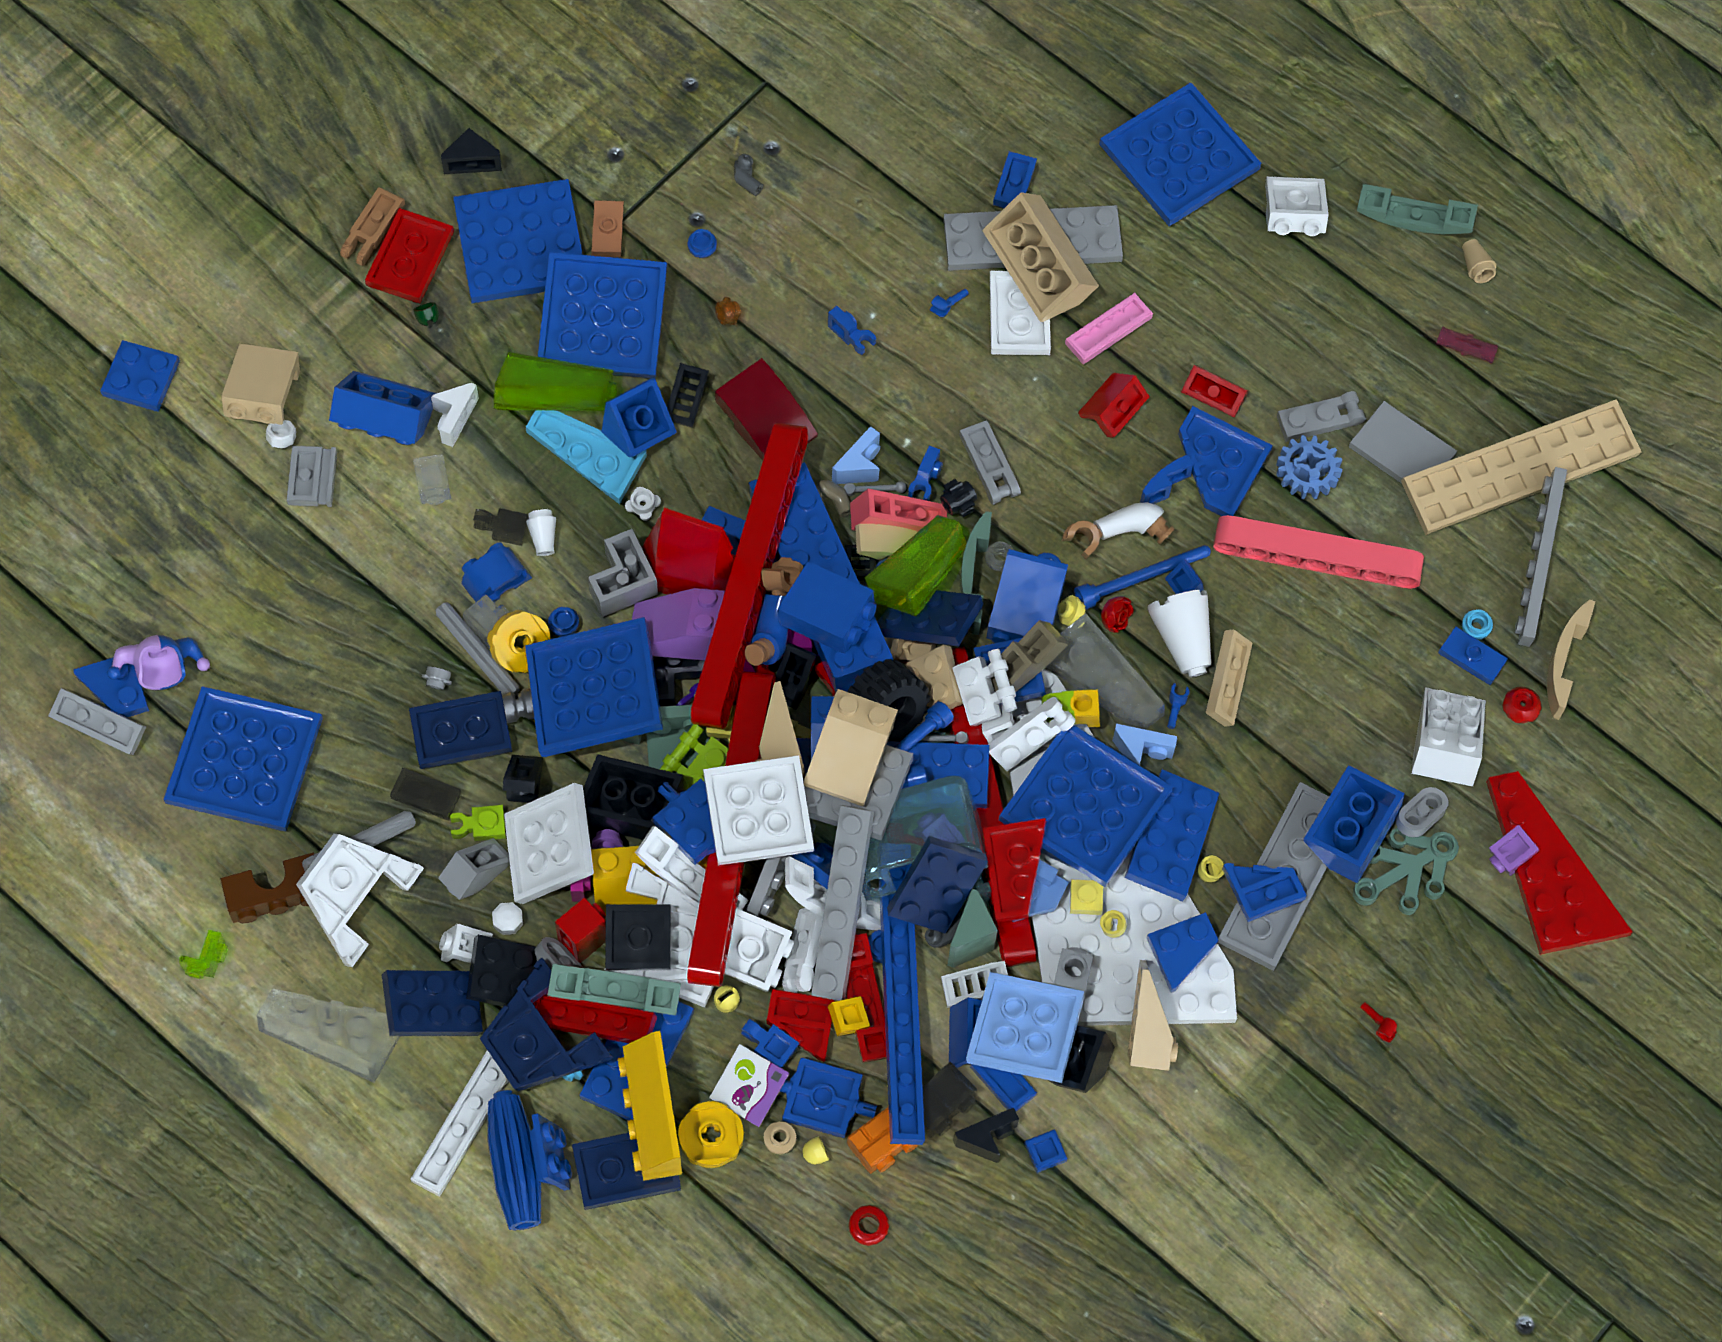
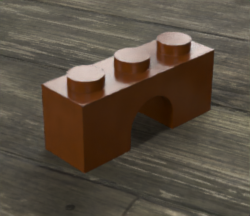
M314 852L284 860V880L279 886L272 889L259 887L256 884L252 870L220 878L228 912L233 923H250L261 915L268 913L271 915L282 914L288 911L290 907L297 905L309 906L296 884L305 873L302 865L303 860L314 855Z

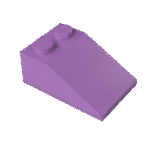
M693 588L637 602L634 606L632 620L645 617L648 624L652 656L705 660L725 591Z

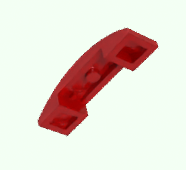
M867 933L855 935L846 991L847 999L861 996L870 1023L869 1028L856 1030L855 1033L862 1063L886 1058L885 1017L874 973Z

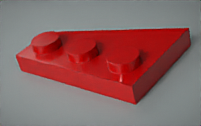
M1046 818L983 828L997 923L1029 918L1047 823Z

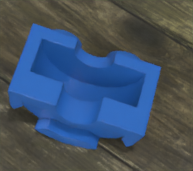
M502 542L491 546L487 553L478 560L473 558L463 565L462 571L465 574L462 577L461 584L480 609L483 610L499 600L505 591L511 588H518L532 579V577L509 547H505Z

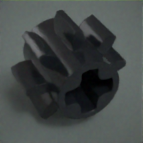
M953 479L943 485L945 490L942 491L943 495L940 496V501L948 514H960L963 518L974 511V502L978 498L974 488L968 481L958 482L956 479Z

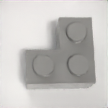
M633 529L605 539V554L611 568L588 577L590 594L601 617L658 595L657 579Z

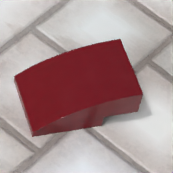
M763 358L715 390V402L734 422V429L762 460L764 459L775 423L806 426L808 429V443L818 437V433L800 405Z

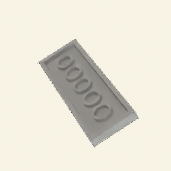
M1117 205L1050 209L1085 264L1122 262L1123 252ZM1001 211L944 214L943 222L948 271L1006 268L982 231Z
M1300 782L1257 865L1267 866L1272 869L1277 867L1294 868L1307 895L1306 899L1250 922H1247L1237 901L1218 938V943L1273 971L1275 970L1327 868L1304 842V837L1329 796Z

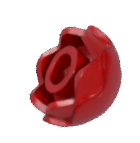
M1117 596L1106 602L1101 612V620L1108 631L1118 633L1119 630H1123L1128 626V618L1134 613L1130 599L1124 596Z
M1515 687L1509 690L1502 704L1503 711L1507 717L1515 723L1533 722L1539 716L1542 706L1538 694L1527 687ZM1520 702L1525 703V706H1521Z

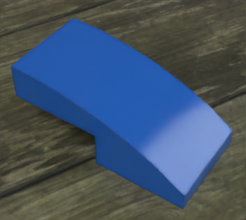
M1189 454L1178 458L1161 469L1143 489L1140 503L1149 502L1155 504L1169 498L1172 484L1191 477L1194 463Z

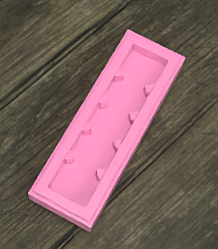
M1133 293L1066 338L1065 344L1084 365L1152 319L1153 313L1136 293Z

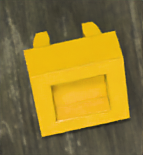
M861 996L835 1001L828 1006L837 1036L856 1033V1030L870 1027Z

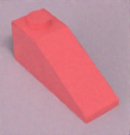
M869 488L850 503L851 530L855 531V526L858 524H882L915 530L918 535L946 534L948 532L947 511L941 503Z

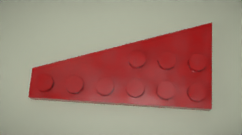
M1516 771L1488 777L1486 783L1503 836L1517 825H1520L1539 848L1535 855L1515 870L1516 880L1539 954L1542 955L1631 936L1633 931L1521 774Z

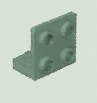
M692 705L660 707L663 729L646 733L649 767L660 769L664 764L662 762L663 758L667 754L670 755L681 741L679 737L684 731L687 733L692 727ZM698 725L704 731L697 741L705 746L709 740L706 734V726ZM691 748L680 763L688 768L698 753Z

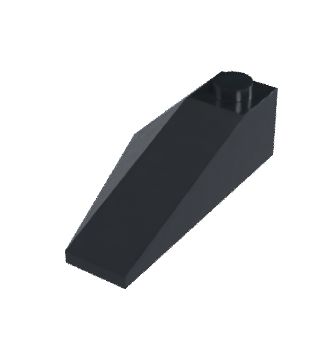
M1077 1025L1062 1083L1048 1081L1059 1087L1087 1093L1105 1076L1115 1048L1106 1032Z

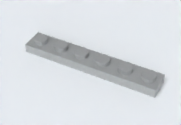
M1555 467L1551 476H1545L1541 493L1546 494L1545 504L1540 503L1536 521L1541 522L1539 532H1534L1531 549L1535 550L1534 560L1529 559L1525 577L1530 578L1528 588H1523L1520 605L1525 607L1523 616H1518L1514 633L1519 634L1517 645L1530 647L1535 639L1567 469Z
M846 805L840 806L812 996L837 1001L845 1000L874 817L873 810Z

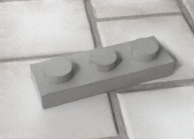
M64 688L60 689L48 717L129 755H134L146 729V726Z

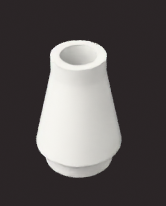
M541 509L528 513L529 519L526 523L536 549V555L549 556L554 554L556 517L553 516L552 510Z

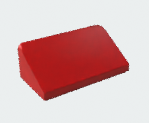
M1193 365L1181 392L1235 417L1249 390L1198 365Z

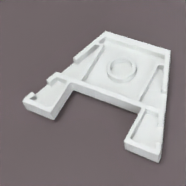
M333 834L296 885L342 962L347 967H353L369 944L346 925L349 918L382 873L400 889L408 891L424 868L419 864L385 853L343 835Z
M633 863L626 892L658 900L657 904H671V970L608 971L668 981L687 980L689 958L700 903L670 886L661 878L648 872L639 864Z

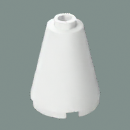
M1200 590L1187 591L1167 597L1168 600L1165 601L1164 605L1160 606L1159 600L1148 605V612L1181 673H1188L1189 678L1206 674V668L1211 666L1207 591L1203 590L1201 593Z

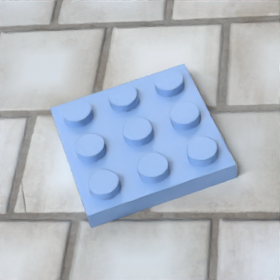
M990 972L968 1049L967 1063L1062 1083L1084 1001V991Z

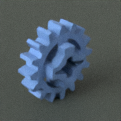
M1302 435L1299 443L1291 439L1288 447L1283 446L1280 453L1281 456H1278L1276 466L1279 467L1276 473L1277 477H1284L1281 483L1282 487L1290 485L1292 487L1291 495L1300 491L1301 499H1305L1307 493H1311L1313 499H1317L1320 491L1325 496L1328 495L1330 487L1335 488L1337 486V478H1340L1342 469L1339 468L1342 458H1334L1337 452L1336 447L1328 449L1327 440L1321 444L1317 443V436H1313L1311 441H1307L1306 437ZM1299 454V458H1294L1293 462H1290L1295 455ZM1328 472V475L1320 481L1319 477L1325 476V473Z

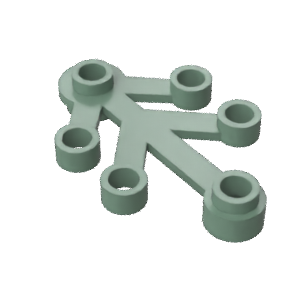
M1398 828L1393 829L1388 838L1389 844L1393 848L1401 849L1405 845L1424 849V851L1417 855H1412L1379 846L1377 850L1378 856L1373 857L1370 864L1384 861L1399 866L1375 880L1370 878L1360 879L1353 889L1355 901L1364 906L1371 905L1376 901L1381 891L1408 876L1405 893L1401 897L1398 907L1405 915L1415 913L1419 906L1417 895L1422 868L1432 861V875L1424 887V893L1429 899H1439L1445 890L1443 878L1446 862L1452 861L1459 849L1457 840L1450 833L1437 832L1431 837H1408L1402 834ZM1393 835H1401L1404 838V841L1397 842L1394 839ZM1442 844L1446 846L1447 852H1440L1437 849V845ZM1436 885L1440 892L1433 893L1429 886ZM1367 890L1370 893V897L1363 898L1360 895V891ZM1410 900L1413 902L1414 907H1405L1403 901Z

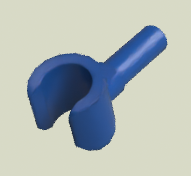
M963 289L947 300L937 295L931 302L933 306L930 308V311L940 317H945L952 305L969 295L968 290Z
M1176 683L1171 687L1169 701L1172 705L1167 725L1170 729L1175 728L1178 712L1181 706L1187 702L1189 695L1188 686L1184 695L1175 693Z

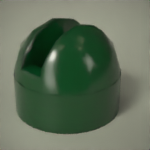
M435 302L425 303L413 309L416 320L422 326L427 327V321L431 319L433 324L438 321L439 311Z

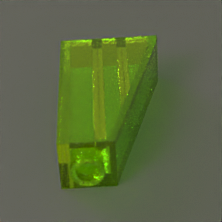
M508 352L495 382L494 409L605 411L606 402L615 398L617 393V382H613L614 370Z
M937 515L867 575L865 580L868 588L874 591L875 602L917 616L965 550L967 543L959 521Z

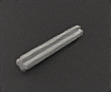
M448 602L438 606L435 610L436 616L501 693L511 691L515 695L518 694L520 691L519 685L504 668L495 662L491 652Z
M403 811L350 838L373 847L414 827L416 821L410 811ZM319 853L303 860L302 865L305 872Z

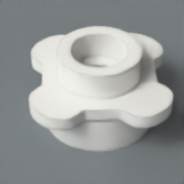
M637 487L632 493L630 500L626 501L625 509L627 512L638 514L642 520H649L652 517L654 508L660 506L661 499L644 487ZM641 502L646 503L644 506L640 505Z

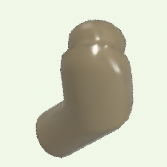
M821 480L816 485L821 499L825 500L829 497L834 500L840 517L851 515V502L846 490L830 480Z

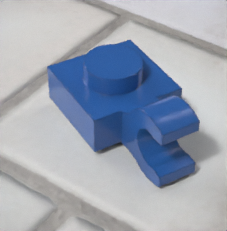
M835 306L828 312V327L847 345L852 344L857 353L861 355L865 353V347L860 343L863 340L869 341L873 346L876 344L875 334L869 330H858L857 321L851 313L842 311L838 306Z
M929 445L918 468L917 476L909 485L908 497H912L916 490H923L925 492L923 500H930L932 489L929 483L932 478H938L943 466V462L939 461L940 449Z
M749 1019L742 1028L741 1034L751 1042L758 1044L754 1053L780 1068L784 1067L799 1046L798 1041L774 1024L767 1032L756 1022Z

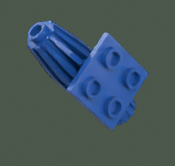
M511 1090L499 1091L494 1093V1098L488 1101L487 1141L495 1190L509 1230L530 1229L541 1224V1182L555 1185L564 1191L570 1189L569 1179L572 1178V1170L569 1161L565 1159L563 1147H566L567 1144L566 1136L562 1128L538 1113L532 1115L534 1128L531 1130L520 1096L513 1094Z

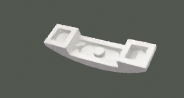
M652 826L635 853L669 885L700 903L706 870L698 863L694 865L677 848L679 845L657 827ZM740 893L736 908L743 910L749 900Z
M789 856L785 859V887L798 903L811 912L823 917L827 889L814 880L813 867ZM862 891L856 928L881 930L880 899Z

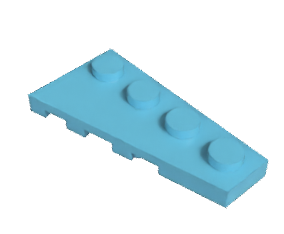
M539 403L526 426V433L618 504L621 503L647 456V452L644 450L633 457H628L601 430Z

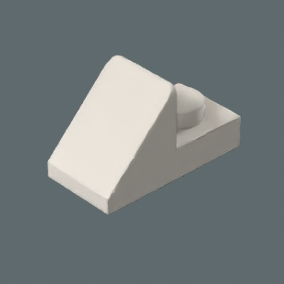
M468 383L432 395L433 409L443 413L438 423V430L440 431L443 444L451 447L454 446L479 399L476 384Z

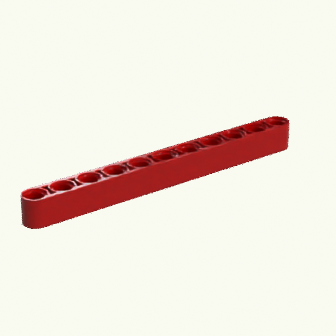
M775 423L772 428L693 700L691 722L694 725L724 729L728 724L746 661L745 649L751 644L766 591L762 581L761 570L764 568L771 569L775 560L808 443V429L806 426Z
M964 646L952 648L955 666L969 661ZM963 704L951 709L954 720L948 725L950 735H956L958 732L963 731L969 737L966 744L988 745L982 733V724L978 726L969 725ZM990 754L987 808L967 807L976 850L986 854L983 828L1005 825L999 821V815L1002 813L1003 807ZM987 862L982 871L992 920L998 930L996 937L1001 959L1005 961L1006 967L1036 962V951L1029 919L1025 918L1015 922L1005 921L999 923L996 921Z
M743 671L725 766L756 762L755 760L761 759L759 745L773 686L776 682L775 674ZM716 852L708 855L689 958L687 980L689 984L721 987L725 974L744 862L718 866Z

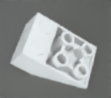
M1425 688L1413 753L1412 774L1473 787L1482 759L1486 700L1449 693L1444 690Z

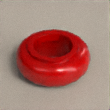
M866 1205L859 1207L850 1216L848 1227L855 1241L862 1245L871 1246L883 1241L888 1234L889 1222L884 1211L876 1206ZM865 1217H871L878 1222L879 1226L876 1232L866 1234L861 1231L859 1222Z

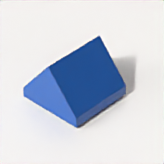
M1183 559L1165 577V580L1175 594L1193 590H1200L1202 592L1204 590L1203 582L1186 559Z

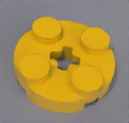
M515 610L505 614L496 622L493 630L488 633L487 642L490 645L491 655L499 666L512 672H528L525 646L523 648L515 647L514 643L517 636L523 635L526 637L523 640L524 645L550 640L549 628L540 617L523 610Z
M707 1101L699 1103L690 1109V1112L686 1114L679 1125V1144L682 1152L687 1156L690 1163L705 1168L724 1166L737 1158L744 1139L742 1121L736 1113L720 1102ZM708 1127H714V1131L721 1134L720 1137L715 1138V1142H708V1139L702 1138V1134L707 1133Z

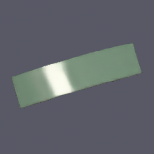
M1367 184L1362 186L1357 211L1369 218L1391 226L1423 233L1464 234L1473 231L1478 208L1476 204L1449 200L1447 206L1392 196V189Z
M985 512L967 541L960 576V593L971 594L975 553L976 551H988L992 512ZM982 608L970 627L972 634L979 635Z
M553 963L547 996L643 1009L644 1011L676 1016L681 983L615 971Z

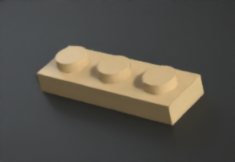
M1234 629L1224 631L1206 714L1223 726H1232L1235 723L1253 644Z

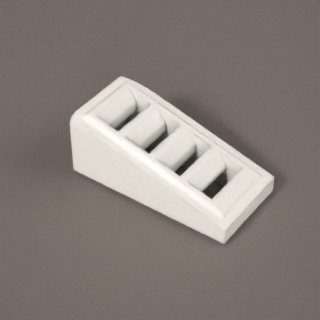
M1005 961L993 962L941 976L947 1008L968 997L982 1000L985 990L981 991L978 978L984 977L985 985H987L990 972L1008 975ZM971 979L974 993L968 994L965 980ZM953 982H959L961 992L959 997H955Z

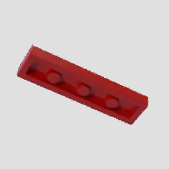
M548 993L534 1002V1005L551 1029L587 1036L595 1032L599 1038L624 1043H631L652 1033L657 1020L654 1012L584 1000L577 1001L547 996Z

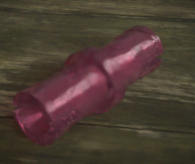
M1442 326L1436 342L1437 345L1461 352L1460 355L1466 357L1468 354L1488 361L1491 364L1498 349V345L1473 338L1474 334L1468 333V335L1444 326Z

